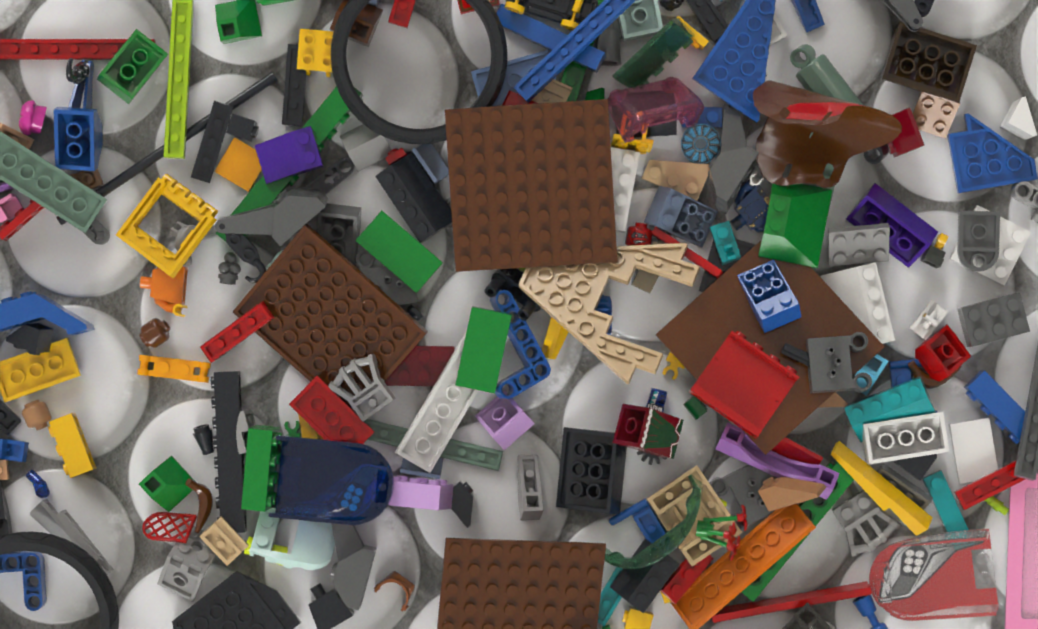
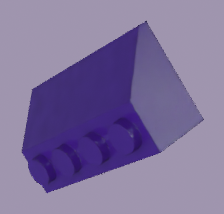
M876 183L863 195L846 218L854 226L888 223L890 227L889 253L908 268L932 244L938 233L936 229Z

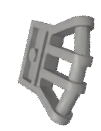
M370 354L368 357L361 359H352L348 366H343L339 369L335 380L331 381L328 386L332 391L349 402L362 421H365L396 399L384 383L385 380L380 377L375 354ZM362 366H370L374 382H371L361 368ZM355 371L365 385L363 390L360 389L351 377L350 373ZM343 380L346 381L354 392V396L340 386Z
M864 490L832 510L846 532L851 557L857 556L858 553L875 551V547L887 543L893 531L900 526L882 513L874 500ZM875 514L889 523L883 533L872 518ZM866 520L878 536L870 541L860 525ZM856 528L865 544L854 545L852 529Z

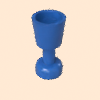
M871 595L857 597L852 601L863 617H868L872 625L870 629H888L885 623H879L874 614L877 609Z

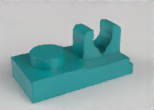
M726 221L709 227L721 264L725 265L739 260L741 255L730 222Z

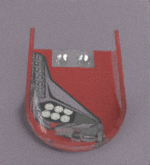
M989 529L939 533L903 540L887 546L877 555L870 569L869 585L873 598L891 616L907 621L996 616L999 604Z

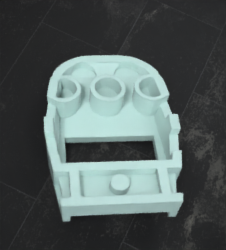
M270 508L266 512L260 511L249 550L250 556L254 557V554L265 557L267 562L284 565V568L289 569L302 567L304 570H316L323 568L330 562L335 548V540L332 526L328 521L300 518L292 552L288 554L272 551L281 517L276 515L277 508ZM288 508L289 511H287V513H290V511L292 512L291 509L293 508Z

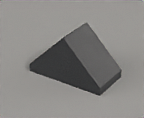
M937 454L894 460V463L917 480H921L936 460Z

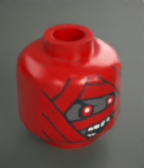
M636 222L635 226L628 227L625 244L627 246L651 245L652 230L647 228V224Z

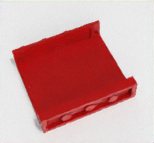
M731 331L689 393L756 439L792 386L799 379V376L796 375L797 371L788 365L784 367L780 364V359L773 354L767 355L764 353L763 348L755 342L751 344L745 340L747 337L743 333Z

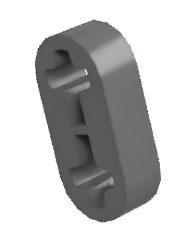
M95 218L91 224L92 227H89L84 234L95 244L103 245L108 242L110 234ZM95 229L98 232H104L103 240L95 239L97 237V234L94 232Z

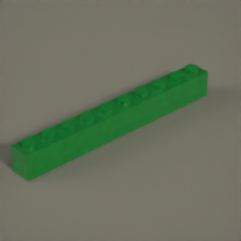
M335 87L302 127L311 126L313 128L320 153L325 148L323 145L327 139L331 140L338 132L336 128L339 124H345L350 117L348 114L350 110L340 96L337 87ZM355 88L359 97L362 98L363 94ZM263 175L231 215L274 204L277 199L276 197L283 190L287 189L289 185L293 186L300 177L296 175L266 184ZM216 232L226 242V235Z

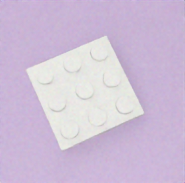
M976 205L973 211L988 210ZM1000 217L998 260L990 269L976 273L1005 286L1031 232ZM956 245L950 260L962 265L958 258ZM980 256L974 257V266L981 267L983 265V259Z

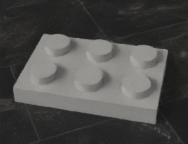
M889 224L828 228V265L839 266L889 261Z

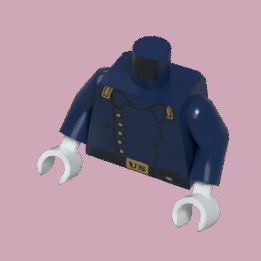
M758 171L754 172L750 179L740 187L735 199L736 207L734 209L738 216L732 219L730 223L736 231L746 225L750 231L754 229L758 233L764 232L770 199L759 185L764 180V177L761 180L755 179Z

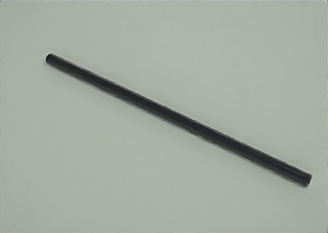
M271 72L225 104L233 106L234 110L277 81V78ZM210 114L187 129L186 141L206 128ZM164 145L104 184L95 192L105 197L163 158ZM59 216L56 217L61 225L67 222Z

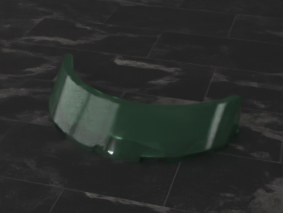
M692 474L688 476L693 491L686 500L687 515L681 523L633 558L625 557L619 552H611L606 548L604 561L619 568L637 569L657 563L672 553L687 537L696 520L702 501L703 484Z

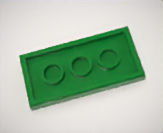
M382 210L355 240L416 294L443 264L442 261Z
M472 306L455 385L495 394L512 314Z

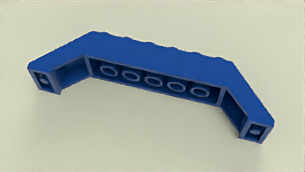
M29 291L20 294L21 298L18 299L17 297L4 298L0 303V332L44 319L67 330L68 335H78L95 330L94 325L45 295L37 294V292Z

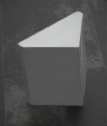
M364 124L340 136L357 172L386 158L387 154L391 151L386 138L370 130Z

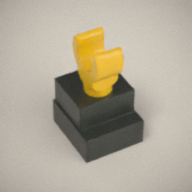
M943 233L939 234L934 246L930 245L926 249L920 261L936 269L941 267L946 252L942 251V248L949 236Z

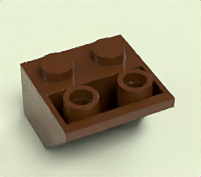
M343 0L340 4L330 31H334L338 18L349 0ZM367 4L354 21L348 39L369 47L383 9Z

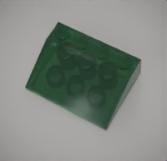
M680 18L671 19L612 77L633 91L638 89L642 91L650 83L648 79L651 76L657 77L664 70L662 66L667 61L672 63L679 56L677 52L682 47L687 49L694 42L692 40L695 36L694 33Z

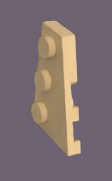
M649 160L641 179L657 186L672 188L697 201L710 168L708 167L709 164Z

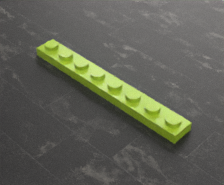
M172 0L164 158L185 159L193 0Z

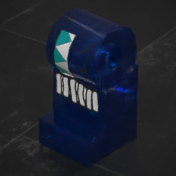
M651 388L646 407L663 412L667 391Z

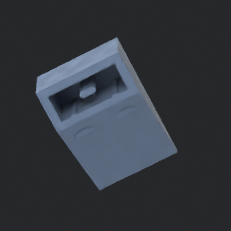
M659 186L644 223L652 227L656 226L663 232L702 248L710 231L709 227L712 226L718 211L672 188Z

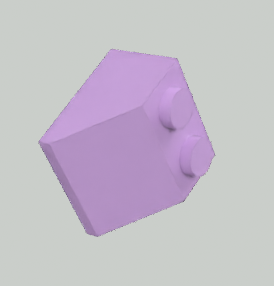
M503 390L504 395H507V391ZM496 397L475 415L478 421L504 450L535 424L513 398L501 399Z

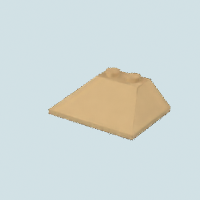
M697 465L647 498L656 516L691 566H694L722 547L708 540H701V537L696 536L698 520L703 521L704 517L731 516ZM735 521L710 523L714 525L713 530L724 532L729 531V526H732L734 522L737 529L734 536L737 537L742 533ZM712 535V538L721 540L726 543L728 541V539H724L723 536Z

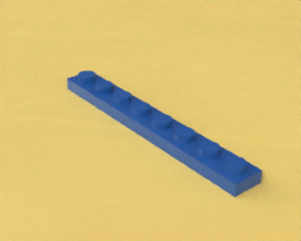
M604 0L513 88L529 103L636 0Z

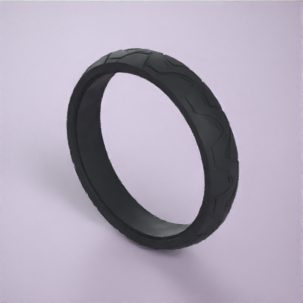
M349 0L335 25L331 43V67L334 81L348 109L370 130L390 140L407 144H432L446 141V124L426 129L398 126L379 117L359 97L349 76L346 49L354 21L371 0ZM465 0L482 20L491 48V65L487 82L480 96L470 108L491 107L501 91L506 75L508 53L506 37L501 21L488 0Z
M17 532L0 536V555L16 551L40 552L56 557L73 567L86 580L96 597L100 611L101 629L119 628V608L113 586L100 564L84 549L65 538L44 532Z

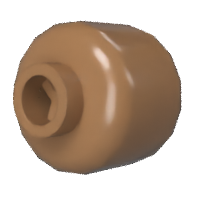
M38 399L24 405L25 409L22 410V415L28 428L35 427L36 430H40L48 426L47 422L52 417L45 402H40Z

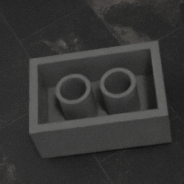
M1013 293L957 308L967 347L1030 332L1020 293Z

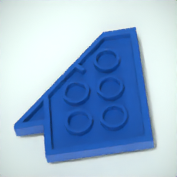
M969 113L964 114L966 131L947 134L958 194L1038 179L1035 160Z

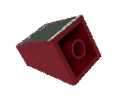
M622 404L612 443L656 456L674 459L684 420L652 408Z

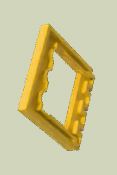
M165 174L162 179L157 178L116 236L170 277L174 278L217 221L214 217L217 215L218 210L209 203H205L202 198L192 193L191 190L181 183H178L169 174ZM161 195L199 221L194 230L192 229L182 242L176 254L138 227Z

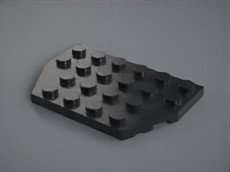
M238 571L172 621L173 629H294L301 623L300 619L277 590Z

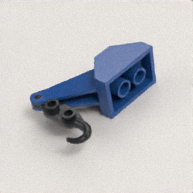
M70 58L66 66V78L69 82L75 84L68 107H56L54 109L55 166L59 169L95 171L98 169L103 146V125L97 109H92L93 61L82 60L72 69L73 58ZM83 90H84L83 108H80L81 100H82V95H83Z

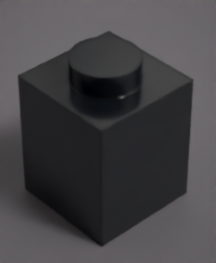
M232 114L226 133L252 142V139L257 137L259 127L255 120Z

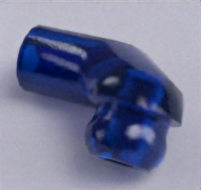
M30 470L26 474V478L33 483L35 494L39 498L48 497L50 490L47 488L46 481L34 470Z

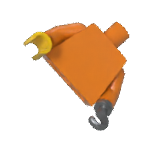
M191 256L188 258V265L192 264ZM182 266L174 278L158 267L152 270V277L141 276L140 288L151 289L150 297L154 298L155 304L166 312L185 317V315H182L181 310L188 308L185 305L188 267Z

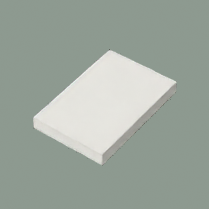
M990 418L949 424L959 484L976 481L998 470Z

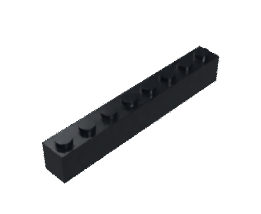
M240 371L214 372V376H211V388H214L215 396H212L211 404L212 409L215 408L212 426L213 429L216 428V437H213V447L217 449V457H214V468L218 469V477H215V488L219 489V497H216V509L220 510V516L237 533H245L247 531L246 510L241 509L245 472L244 454H239L236 440L238 416L242 411Z

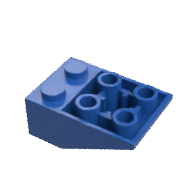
M774 260L737 275L753 313L764 333L801 318L799 302Z

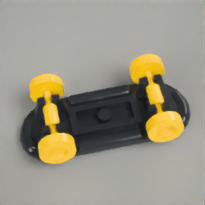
M505 0L504 8L517 14L526 12L560 23L561 27L573 31L599 5L597 0Z

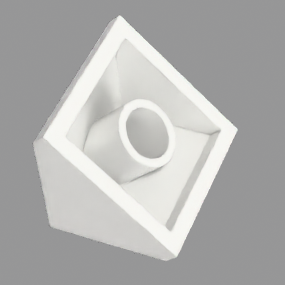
M1026 96L1011 104L1000 125V128L1023 140L1037 136Z

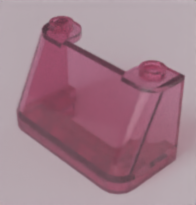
M668 77L665 80L627 89H616L608 97V110L624 143L634 141L633 135L639 131L643 134L648 127L679 120L681 124L685 123L687 128L696 126L704 110L701 99L676 77Z

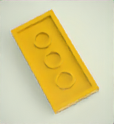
M69 338L51 343L49 352L40 353V355H32L26 352L0 361V392L4 403L82 376Z

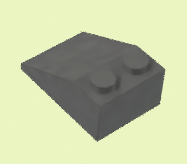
M327 203L326 207L318 213L317 233L356 267L358 243L355 240L360 235L362 207Z

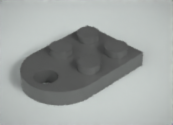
M958 211L957 254L959 261L970 271L981 272L990 269L999 257L1000 212ZM975 256H980L983 259L981 267L974 266L973 259Z

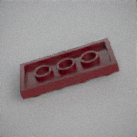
M415 346L384 383L387 386H434L455 351V346Z

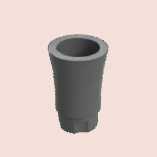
M614 21L598 36L597 49L606 54L602 66L621 65V32L619 31L620 22Z

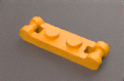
M139 355V361L141 362L137 375L209 383L207 375L211 363ZM148 362H154L153 370H148ZM195 367L200 368L199 375H194Z

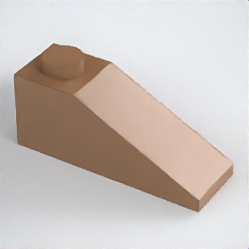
M770 477L763 481V485L758 492L770 512L818 498L826 486L822 483L788 477L775 479Z

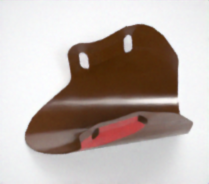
M772 80L764 82L753 91L754 106L761 114L768 117L756 140V151L759 152L757 163L762 176L773 184L784 186L807 183L823 188L833 187L840 181L849 158L893 141L902 130L901 123L894 116L884 111ZM829 163L833 165L834 169L831 177L825 179L823 172ZM792 164L789 175L784 178L783 173L786 166Z

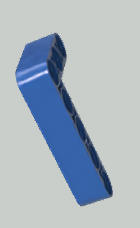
M501 290L494 297H490V303L494 311L508 314L510 312L513 313L514 320L512 323L510 322L508 337L524 365L523 368L497 383L495 395L501 399H511L550 375L551 368L527 322L517 316L520 309L512 294L507 290ZM500 294L505 298L503 305L498 302ZM519 330H522L524 334L522 340H519L517 337ZM529 347L533 350L531 358L526 353ZM538 365L542 367V373L540 375L536 373V367ZM521 375H524L526 378L524 385H521L519 382ZM505 384L509 387L507 395H504L502 391Z
M23 551L0 555V573L21 571L23 573L24 603L26 608L30 611H36L45 606L47 597L45 564L42 553ZM30 556L37 558L36 566L29 563ZM10 557H14L17 560L16 567H12L9 564ZM31 576L38 578L37 586L31 584ZM33 596L39 598V606L33 605L31 601Z

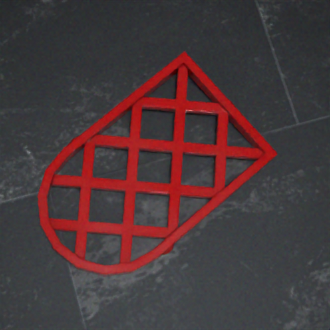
M156 512L146 518L142 530L144 535L151 540L187 543L197 516L194 514ZM157 517L158 520L153 523L150 522V520ZM168 517L170 521L163 524L162 520ZM181 518L183 522L176 525L175 521ZM160 522L162 526L155 529L153 526ZM168 525H174V528L167 530L166 527ZM186 525L187 529L181 532L179 528ZM151 527L153 531L147 534L145 530ZM164 528L165 533L159 536L157 532ZM177 530L178 534L172 537L170 533Z

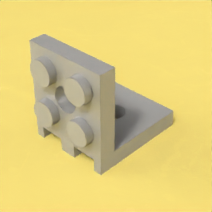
M195 526L192 528L187 543H175L166 558L157 583L192 602L197 596L206 571L216 556L199 537L204 531L201 530L199 533H195ZM192 546H198L201 548V550L196 551L192 548Z

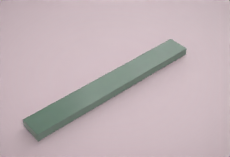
M370 419L365 420L375 431L368 440L398 447L408 431V428ZM450 439L440 457L499 471L503 451Z

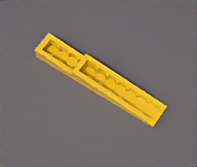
M836 442L831 452L832 457L883 511L890 508L916 536L928 530L933 517L842 442Z

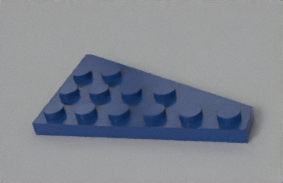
M746 0L692 78L755 123L760 119V112L754 106L753 91L765 82L776 0Z

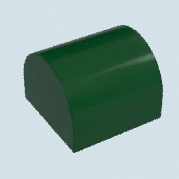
M695 396L690 397L683 404L695 420L707 412V407Z

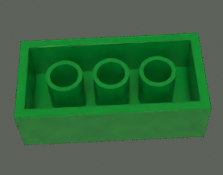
M255 425L248 428L241 509L266 512L277 502L275 484L279 482V472L276 471L277 464H280L281 452H278L279 444H282L283 433L280 432V427Z

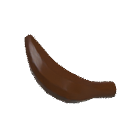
M915 361L908 363L914 378L921 376L927 389L943 385L962 367L960 366L949 377L939 382L931 379L930 375L923 372Z
M189 478L186 481V486L197 493L199 500L195 533H199L211 513L213 497L208 487Z

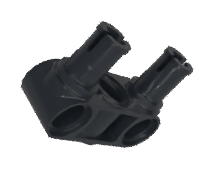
M517 268L497 269L492 275L491 282L484 290L485 294L489 297H494L499 290L509 291L514 300L523 305L517 316L521 320L526 321L533 312L539 311L541 307L519 288L523 272Z

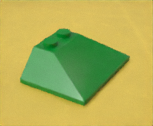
M772 183L758 257L818 268L832 190L806 184L781 186Z

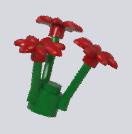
M741 505V514H736V516L704 517L703 521L698 520L696 536L701 537V540H708L726 547L727 550L731 551L729 555L730 561L737 554V548L740 546L741 539L739 535L737 538L734 536L737 532L735 523L733 522L732 526H729V531L724 532L713 530L714 525L710 523L737 520V522H742L744 531H746L748 522L744 505ZM712 535L723 536V538L728 539V541L726 543L721 540L712 538Z

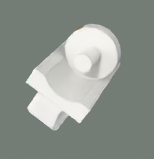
M931 300L909 329L926 341L948 312Z

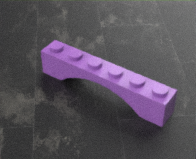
M727 423L715 448L777 478L788 477L825 484L826 488L819 496L825 500L828 499L840 474L823 465L795 461L773 451H769L765 455L741 428Z

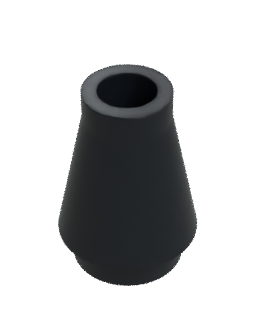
M209 424L193 428V436L202 454L213 453L212 428L209 427Z

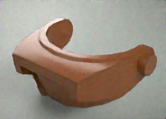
M393 571L383 581L376 584L374 592H377L383 584L389 582L402 586L406 592V602L401 608L403 612V610L406 611L409 607L407 603L413 594L415 584L398 572Z

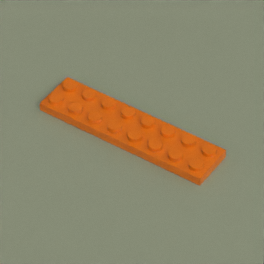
M798 504L775 510L740 540L737 554L732 561L729 558L731 551H727L696 579L676 604L670 603L689 629H699L812 532L816 526Z

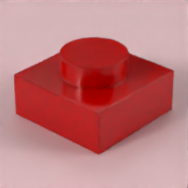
M395 148L387 154L388 156L385 159L389 165H392L407 156L403 148Z

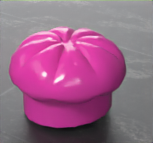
M33 100L24 103L21 108V117L19 118V128L24 135L29 136L31 133L40 134L47 107L36 105Z

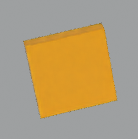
M234 137L214 172L250 192L262 169L256 150Z

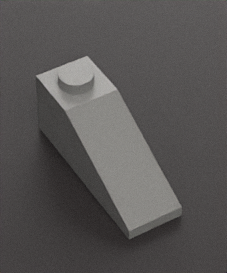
M518 455V506L520 520H540L544 510L538 455Z

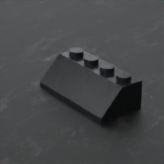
M413 152L375 176L419 243L428 240L452 223L451 208Z

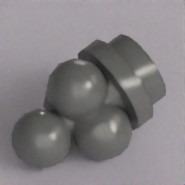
M228 252L224 256L225 262L219 264L218 269L222 274H218V278H220L221 284L236 285L237 275L240 273L241 267L239 264L234 263L236 255L233 252Z

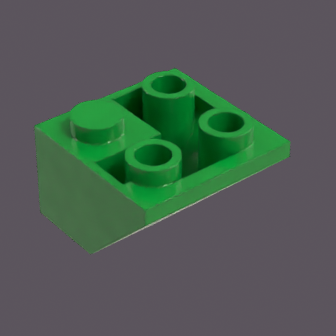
M236 0L215 5L219 37L223 44L262 37L255 0Z
M170 456L147 475L139 485L151 499L170 512L193 491L186 486V481L189 478L194 479L173 456Z

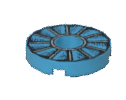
M705 123L695 124L683 133L681 148L684 155L690 161L707 163L718 155L721 148V139L718 132L712 126ZM699 138H703L707 142L706 146L702 149L695 146V142Z

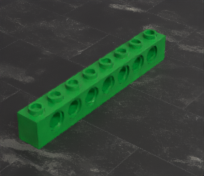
M834 461L833 464L830 462L826 466L840 473L828 499H823L822 503L818 505L813 502V499L798 503L802 510L808 509L810 511L809 519L815 526H817L854 481L838 462ZM807 536L760 575L757 581L752 582L745 588L742 593L754 602Z

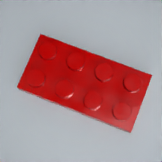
M318 375L289 403L323 439L364 444L375 432Z

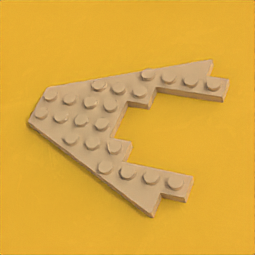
M686 243L617 246L618 262L527 267L519 282V288L626 384H629L636 368L656 374L663 358V353L607 334L613 321V316L596 311V308L609 279L628 285L635 268L693 287L700 266L682 261L688 248Z

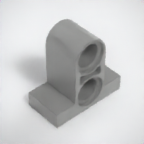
M1025 181L1013 185L1011 188L1012 197L1035 209L1031 220L1038 223V204L1036 202L1038 187ZM1019 186H1023L1026 189L1024 197L1018 193Z

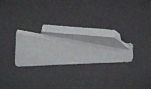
M45 499L30 512V515L50 534L65 538L84 549L100 564L107 575L114 570L67 510L58 513L48 499Z

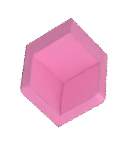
M10 193L0 199V222L3 224L13 220L15 213L23 208L15 194Z

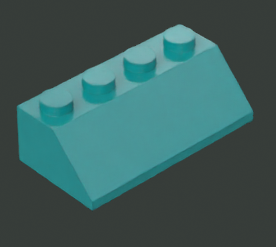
M921 376L852 402L844 407L850 424L860 442H863V424L936 413Z

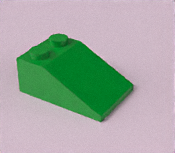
M136 29L101 71L97 80L127 104H130L167 57L168 53Z

